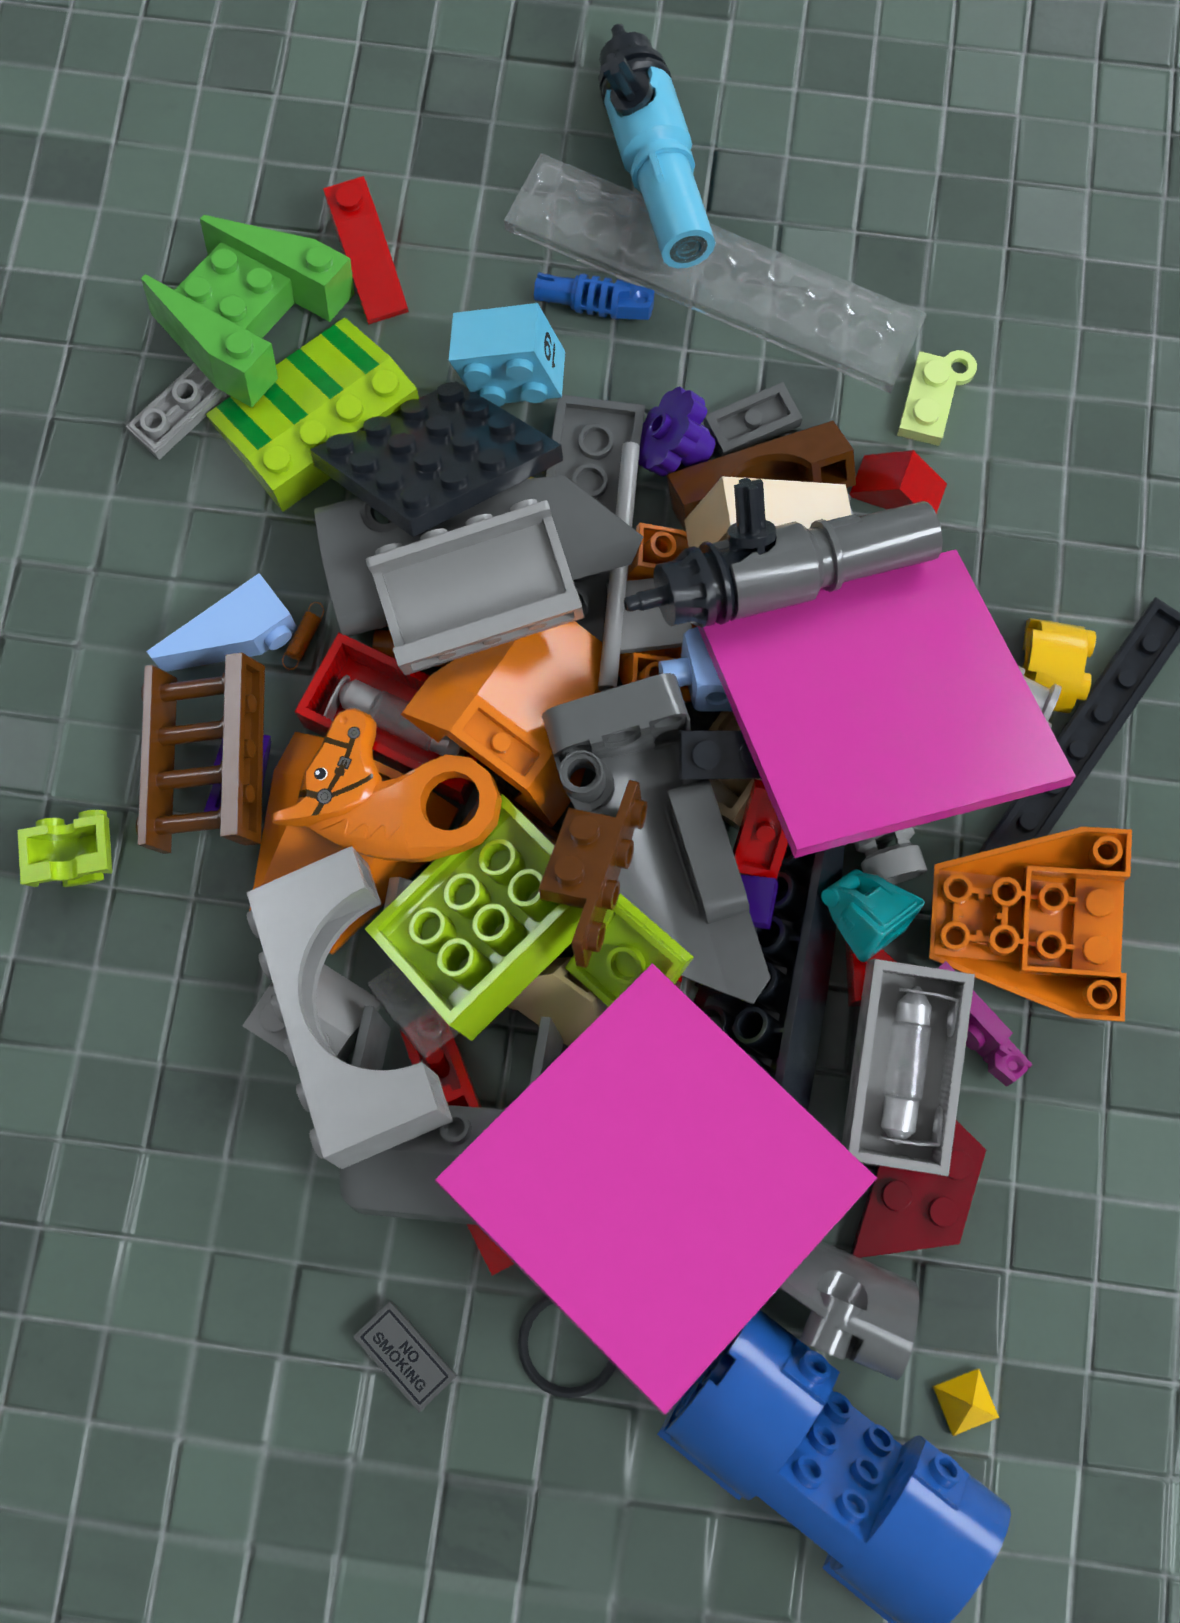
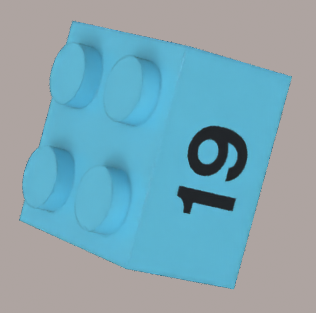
M538 303L453 313L449 362L470 392L479 394L480 397H484L498 407L505 403L523 401L541 403L546 399L562 398L565 350Z

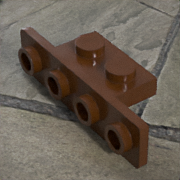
M628 781L616 817L572 808L568 809L540 883L539 894L541 900L583 908L572 939L576 966L587 968L592 952L599 953L602 948L606 925L603 923L607 909L614 910L617 905L620 893V882L617 880L621 868L628 869L631 864L634 852L632 837L635 828L642 829L644 826L648 804L647 801L641 800L640 783L638 781Z

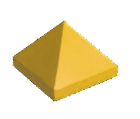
M979 1368L932 1386L952 1436L999 1418Z

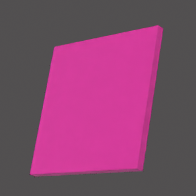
M956 549L943 552L939 558L932 561L844 582L837 591L828 592L821 588L816 599L809 602L734 621L730 620L723 625L715 622L713 625L702 628L697 626L795 858L1069 786L1075 778L1068 760Z
M652 963L435 1179V1182L660 1413L665 1415L871 1186L877 1177Z

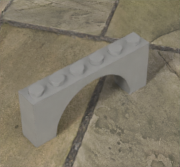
M350 846L246 892L251 911L247 912V920L252 932L261 941L263 952L258 955L259 962L264 974L269 980H272L276 994L271 996V1004L277 1018L285 1024L288 1038L284 1039L283 1045L289 1061L298 1069L301 1083L296 1085L297 1095L303 1108L311 1114L314 1129L310 1130L309 1134L312 1146L318 1157L324 1158L340 1169H344L453 1122L439 1077L423 1062L395 1070L358 1068L337 1058L327 1044L320 1028L316 1005L317 987L327 955L340 935L355 920L369 910L381 905L368 863Z

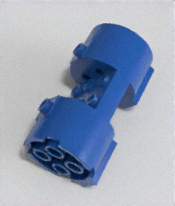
M759 1309L674 1404L657 1435L738 1501L742 1497L746 1500H751L758 1496L828 1553L822 1569L889 1623H950L971 1599L995 1561L1009 1527L1011 1517L1010 1506L961 1468L952 1457L942 1453L922 1436H915L902 1446L886 1428L873 1423L854 1408L844 1395L832 1390L840 1374L836 1368L829 1364L821 1354L810 1349Z

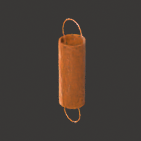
M308 611L304 614L286 649L285 654L298 660L299 663L321 622L320 617Z

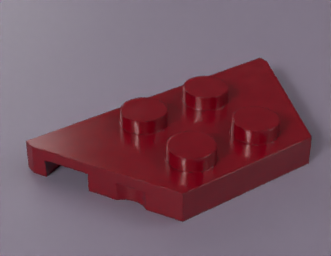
M956 1120L949 1176L877 1165L874 1173L877 1179L870 1186L850 1254L863 1258L960 1244L986 1149Z

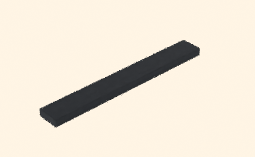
M1156 597L1151 601L1090 689L1087 699L1081 702L1056 738L1075 774L1072 784L1013 800L977 853L1044 837L1050 833L1180 643V612Z

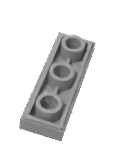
M193 363L125 427L136 440L160 460L206 417V413L218 406L229 395L216 388L197 365Z

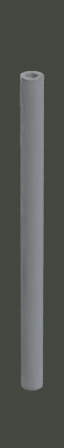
M625 442L622 445L615 513L616 516L630 527L633 524L640 446L635 442ZM628 565L612 569L609 573L598 683L600 691L617 687Z

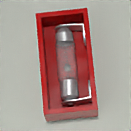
M338 632L294 711L305 728L323 737L326 736L339 712L348 708H358L370 714L377 723L376 738L372 747L373 760L403 774L411 772L426 762L446 754L471 757L483 768L486 766L446 735L438 743L400 715L430 675L422 671L405 675L398 667L396 659ZM449 778L439 783L433 790L465 805L475 784L463 778Z

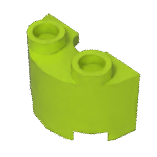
M103 810L83 811L78 814V819H73L74 823L65 825L64 819L45 818L37 820L36 827L17 830L20 884L38 887L39 883L62 881L63 887H70L104 880V873L112 874L110 828L107 812Z

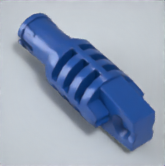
M539 272L534 286L535 301L571 306V309L579 314L587 310V315L594 316L596 312H599V317L606 318L610 314L611 319L649 320L654 307V290L627 283L620 279L613 283L612 278L605 277L601 281L600 276L593 275L589 279L588 274L583 273L576 275L575 278H565Z

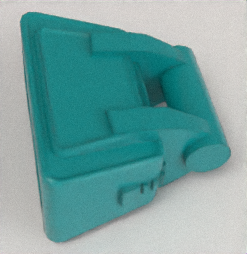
M857 869L846 874L826 888L821 894L822 901L828 906L833 921L861 962L868 961L905 932L925 904L922 898L887 882L877 875L863 873Z

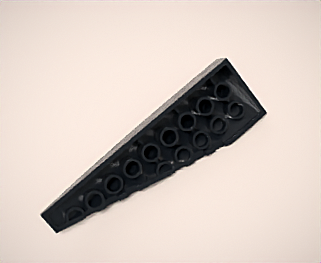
M788 843L776 879L778 889L770 929L754 927L771 978L754 1004L695 982V986L699 990L693 1003L807 1111L821 1038L836 933V924L832 919L828 906L822 901L821 894L826 888L842 878L845 845L795 858Z

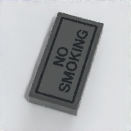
M390 1301L353 1336L419 1413L457 1376L453 1369L393 1301Z

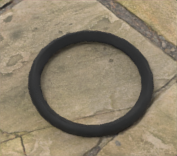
M544 1296L531 1307L519 1329L518 1351L524 1371L535 1385L556 1397H583L597 1391L610 1379L616 1370V1366L610 1360H608L606 1367L600 1375L591 1382L577 1387L555 1385L542 1377L533 1366L528 1349L529 1331L539 1313L549 1305L554 1304L547 1296Z

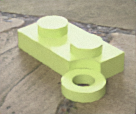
M956 350L950 352L946 357H941L919 351L897 436L937 446L940 445L955 386L969 383L977 370L976 360L970 353ZM956 362L963 363L967 371L965 373H956L951 365Z

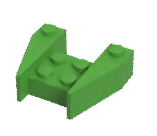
M203 215L200 218L208 256L175 290L146 274L141 278L151 315L216 388L252 408L278 379L272 344L262 338L295 303L330 322L355 295L351 259L312 238Z

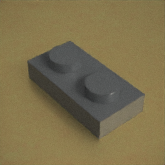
M781 382L707 414L704 419V425L709 429L710 435L714 437L715 446L722 457L756 446L801 426L803 418L784 382Z

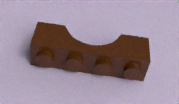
M832 420L667 474L672 509L686 532L684 520L722 476L846 484V488L856 485L854 449Z

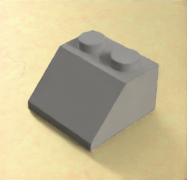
M323 964L317 987V1016L321 1031L330 1049L339 1060L345 1062L356 1046L364 1006H374L379 1011L384 1002ZM271 983L242 1026L286 1054L283 1041L288 1038L285 1024L277 1018L271 1004V996L276 994L273 983Z

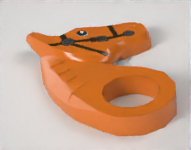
M348 708L337 714L318 752L305 770L296 805L272 813L273 824L309 827L320 836L346 849L352 846L356 852L368 857L390 861L429 862L467 851L482 844L498 825L502 799L492 775L471 757L446 754L426 762L402 776L382 782V778L373 761L372 751L376 738L377 723L370 714L358 708ZM449 778H463L472 781L479 791V807L475 816L468 824L456 830H442L433 827L426 815V802L430 792L439 783Z

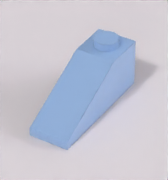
M258 573L146 652L161 670L169 672L224 662L226 654L242 652L252 657L262 655L269 649H279L291 639L292 633L297 630V626L289 611L260 573Z

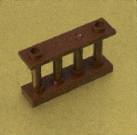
M242 652L226 654L225 672L222 676L177 682V677L154 665L145 666L144 683L141 688L143 719L139 816L136 820L139 846L167 854L171 853L172 834L221 829V837L244 846L261 844L265 666ZM224 695V716L221 720L176 726V705L178 700ZM223 739V759L220 765L174 770L176 744ZM222 783L221 807L219 810L173 815L174 789Z

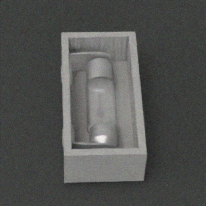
M878 959L866 962L842 1145L860 1162L949 1176L975 974Z

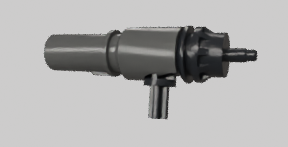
M749 478L740 479L739 484L734 485L736 523L728 528V539L715 543L703 542L699 545V548L694 546L682 550L673 561L657 564L654 568L655 588L625 597L624 607L628 612L644 611L659 607L663 618L670 626L689 622L702 628L713 625L715 622L723 625L730 620L734 621L809 602L816 599L821 588L828 592L837 591L844 582L939 558L943 543L939 518L934 508L928 502L921 501L863 516L852 514L828 521L820 519L811 523L809 529L796 521L775 526L774 523L765 519L763 481L761 479L753 481Z

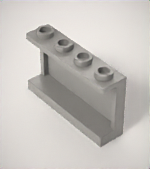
M536 499L524 500L514 504L510 508V512L492 517L491 514L477 515L468 519L464 527L449 532L445 528L434 529L421 535V541L402 546L401 543L388 544L378 548L375 551L376 555L366 558V563L373 575L395 646L393 648L398 667L405 675L584 618L583 608L577 589H575L547 500L537 502Z

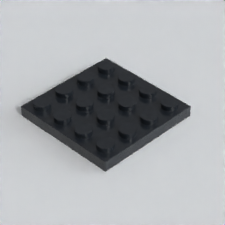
M457 381L444 383L436 391L419 399L404 402L400 410L386 417L377 416L366 420L363 424L364 428L356 432L331 436L325 443L310 449L314 466L412 537L563 461L561 444L484 397H480L479 394L470 392L466 386Z

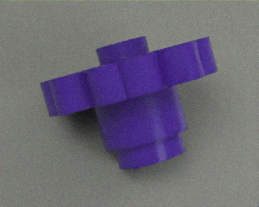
M680 386L665 393L659 407H653L643 423L638 465L651 473L654 472L663 477L668 473L676 471L680 464L689 467L707 462L714 451L715 439L710 435L709 429L701 424L707 415L705 399L691 390L686 391Z

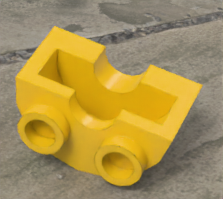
M1029 618L1026 620L1023 650L1025 651L1022 667L1025 669L1024 676L1047 688H1050L1054 683L1061 686V693L1053 711L1070 713L1075 706L1076 700H1086L1090 691L1091 674L1085 673L1087 657L1090 658L1095 648L1096 632L1086 630L1083 626Z

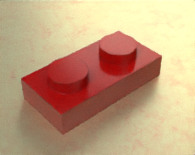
M754 779L733 848V854L740 873L777 879L788 841L763 781Z

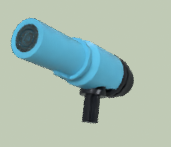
M615 24L611 29L612 39L606 42L599 57L601 71L598 81L601 98L608 113L624 168L630 173L634 187L643 195L663 262L669 267L677 269L689 268L707 259L713 252L716 244L693 175L695 162L691 151V137L672 83L670 70L661 53L652 48L650 40L644 34L626 32L622 24Z

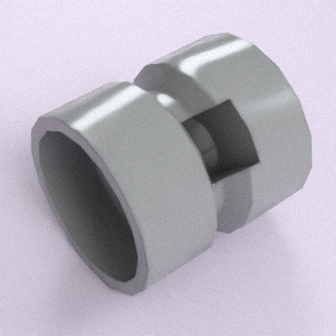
M910 827L854 842L856 851L864 853L866 856L861 863L863 873L877 875L894 885L926 873L928 870L920 846L910 842L911 837L915 834L914 828ZM895 840L896 845L878 850V844Z

